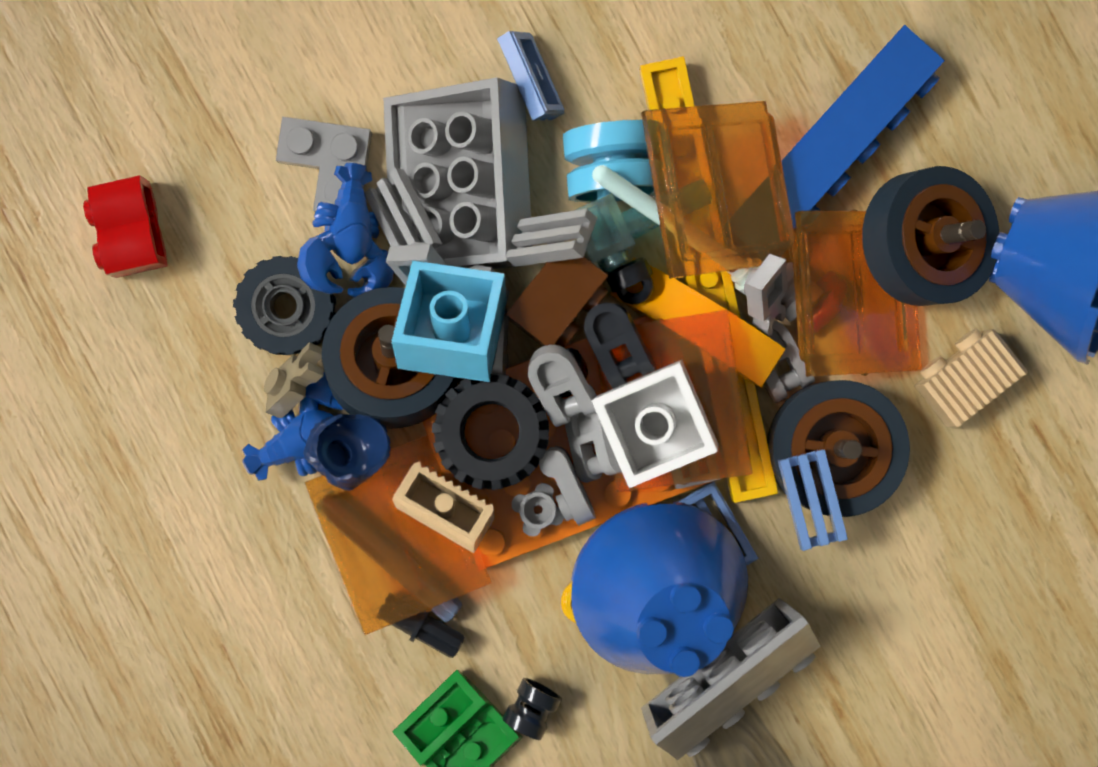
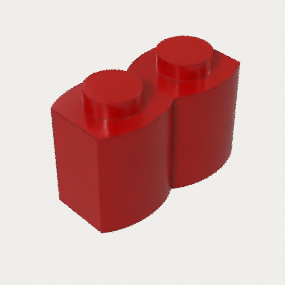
M138 175L87 187L88 200L84 201L83 208L87 222L90 226H95L97 231V243L93 244L92 247L97 267L100 270L104 269L106 275L114 278L167 267L166 249L158 224L157 207L150 181Z

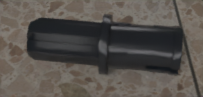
M392 593L388 594L385 604L381 605L376 615L377 619L383 620L410 635L409 641L414 643L417 639L449 658H454L457 655L465 638L460 632L429 616L431 611L428 609L422 612L395 597Z

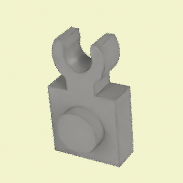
M772 254L768 255L758 269L755 268L748 274L744 284V293L747 295L748 315L754 317L752 326L768 337H771L773 334L772 325L774 319L781 322L785 319L786 308L784 305H781V300L788 292L786 260Z

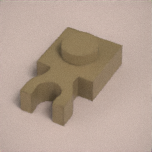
M309 342L301 350L298 357L292 355L279 368L272 369L264 385V391L267 393L266 413L277 418H283L306 396V387L311 383H316L323 377L324 369L316 366L318 361L322 359L321 347Z

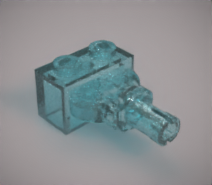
M702 179L666 195L657 190L650 194V197L681 218L712 203L708 189ZM612 193L576 209L587 208L597 217L584 257L606 274L627 263L626 261L630 259L628 255L631 254L635 246V239L660 227L634 208L621 213Z

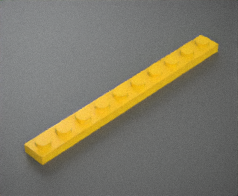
M684 56L640 65L639 71L650 121L661 124L663 148L657 155L659 162L665 165L667 181L665 192L669 210L725 248ZM675 237L685 285L740 318L731 274ZM699 348L721 453L727 469V481L732 502L736 503L778 494L755 384L724 366L721 361Z

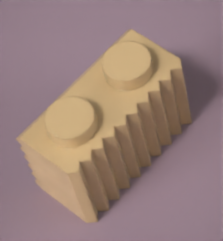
M977 328L970 331L955 343L959 351L946 361L942 356L934 359L920 371L924 378L914 386L945 426L959 427L980 409L984 408L986 404L998 397L1000 393L1012 386L1014 382L1027 374V369L995 329L986 330L981 333Z
M420 462L412 465L392 499L397 509L472 553L476 551L495 519L493 504L486 505L484 499H477V495L470 496L468 490L462 491L460 485L453 486L452 480L446 482L444 476L438 477L436 471H429L428 466L422 468Z

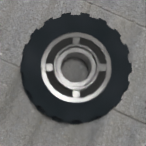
M274 256L270 260L263 259L256 263V267L246 271L242 282H238L235 290L237 291L236 299H233V308L236 309V316L234 317L237 325L241 326L243 330L241 333L244 337L250 339L254 343L253 345L260 350L276 355L299 354L309 342L315 345L321 343L320 341L324 337L330 321L336 314V296L311 289L300 277L297 268L298 258L292 256ZM290 293L296 300L297 308L291 317L282 319L275 311V301L280 295Z

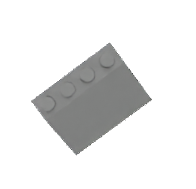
M496 77L383 98L387 179L390 177L389 172L394 168L405 170L442 242V245L435 249L448 266L470 268L474 265L492 267V269L515 267L505 257L508 250L517 248L511 243L513 236L523 233L517 227L520 219L531 218L526 107L517 84ZM395 188L394 192L403 210L408 213L420 243H425L397 188Z
M778 598L733 634L721 654L712 663L699 669L692 676L679 677L641 708L650 738L657 746L677 760L685 754L692 757L699 753L709 743L710 739L708 736L720 726L727 729L737 723L745 714L743 710L745 706L755 698L762 701L772 695L780 686L779 679L791 670L794 673L803 670L815 659L813 652L821 646L809 623L800 613L781 598Z

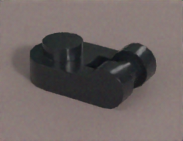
M608 302L596 305L588 312L584 322L585 334L613 389L628 383L627 378L639 372L642 375H646L656 370L651 353L645 346L630 314L624 307ZM626 344L631 356L618 362L612 350Z

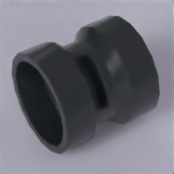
M523 677L517 689L518 698L515 704L507 707L502 720L523 735L541 740L547 730L546 720L550 713L557 711L562 698L545 685Z

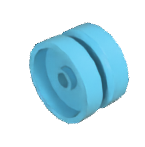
M619 120L584 125L563 133L565 160L579 166L567 174L568 198L570 201L584 203L623 201L594 181L592 173L599 165L607 166L649 196L666 191L665 165L656 160L648 159L657 155L663 148L661 124L648 120Z

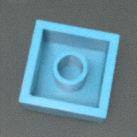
M412 260L391 341L397 368L489 382L507 304L505 274Z

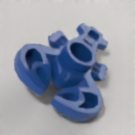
M346 163L344 166H337L334 175L342 182V185L338 190L335 204L318 203L314 214L315 219L312 223L313 227L325 226V232L309 238L300 248L297 262L301 279L313 290L326 294L341 293L344 290L341 286L332 283L327 277V273L330 272L333 278L343 279L342 270L330 252L331 250L340 259L351 265L358 263L364 257L368 259L352 272L349 280L358 282L363 278L364 284L359 288L347 289L349 296L356 297L373 289L388 287L393 280L394 271L386 263L388 252L382 250L372 240V238L377 239L379 236V222L374 212H368L365 192L362 185L372 181V174L365 171L366 165Z
M323 372V377L316 383H311L306 387V396L300 401L299 415L295 417L292 409L283 418L272 416L271 422L279 433L266 442L260 450L250 444L242 449L245 455L242 462L249 475H255L258 481L266 480L268 467L273 465L279 466L284 463L288 464L292 461H295L300 476H307L317 472L316 468L304 458L303 451L310 431L314 428L315 424L327 417L333 416L330 413L318 410V404L344 410L333 396L325 372Z

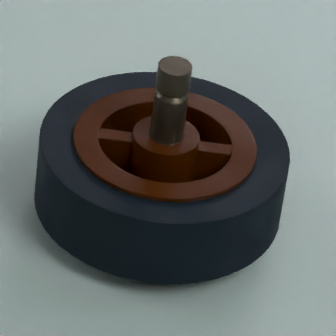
M946 166L920 169L890 179L873 196L866 210L863 222L862 242L864 255L869 270L879 286L900 302L914 306L960 302L975 294L990 277L996 264V260L991 258V253L999 235V224L989 196L971 176L961 170Z
M399 287L373 289L348 301L330 321L322 343L323 368L330 390L340 406L350 415L360 414L379 419L380 424L385 425L387 429L410 427L436 414L439 403L442 404L446 398L445 394L451 388H455L458 382L457 377L397 368L391 341L405 288Z
M848 380L815 383L793 394L776 413L767 438L774 477L785 494L777 460L821 449L825 450L842 517H852L867 513L889 499L901 484L910 457L908 431L901 414L894 404L876 389ZM815 461L809 462L822 514L829 516ZM799 465L793 466L791 469L800 504L802 507L810 510Z

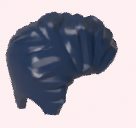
M339 414L327 417L315 424L314 428L310 431L303 454L304 458L316 468L317 472L326 476L328 483L351 491L368 481L387 462L390 456L391 441L387 435L385 425L380 424L379 419L360 414Z

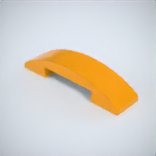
M652 266L650 268L653 274L650 276L654 282V292L645 302L633 305L623 302L616 292L610 293L616 300L639 314L661 324L718 359L724 366L760 388L764 386L786 351L784 347L735 314ZM640 281L628 287L627 290L630 293H638L643 289V285Z

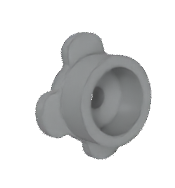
M538 484L535 491L527 495L518 494L512 500V509L520 514L524 522L523 531L529 536H537L542 528L550 524L559 525L564 520L560 508L557 507L552 497L554 490L549 484ZM540 505L543 509L540 514L534 512V507Z

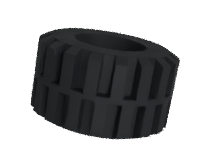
M491 374L489 382L470 379L460 381L461 383L458 386L451 388L445 394L446 398L442 404L439 403L435 412L437 413L436 420L432 425V433L435 435V443L433 444L436 453H439L442 459V465L446 470L455 475L454 478L478 489L496 490L521 482L537 468L540 459L543 458L549 442V421L541 401L527 385L503 374ZM488 404L501 405L510 410L519 425V437L515 447L507 455L497 459H487L477 455L470 449L465 438V425L469 416L477 408Z

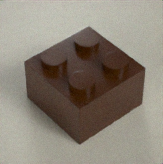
M584 256L583 258L547 262L506 313L507 318L540 346L558 345L565 348L579 331L580 326L575 321L583 311L588 313L606 297L609 290L603 285L608 275Z

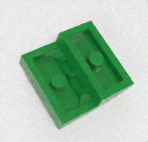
M456 670L392 731L418 764L426 767H493L523 738L518 731L502 720L503 714L460 670Z

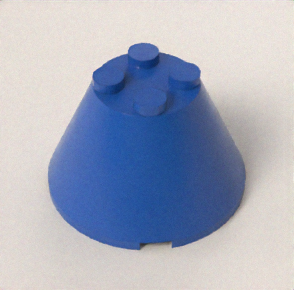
M1098 191L1032 199L1018 197L1010 213L1009 222L1013 224L1009 233L1000 232L993 246L991 258L996 260V264L989 277V282L995 283L1075 360L1088 365L1090 361L1088 356L1094 358L1098 351Z
M680 502L655 505L639 504L625 509L605 521L582 547L571 576V608L583 638L599 656L609 663L624 670L641 674H676L679 677H689L699 669L712 663L721 654L742 616L748 593L746 562L735 538L714 516L695 506Z

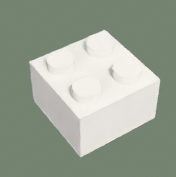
M682 360L597 395L591 400L629 488L718 452V442Z

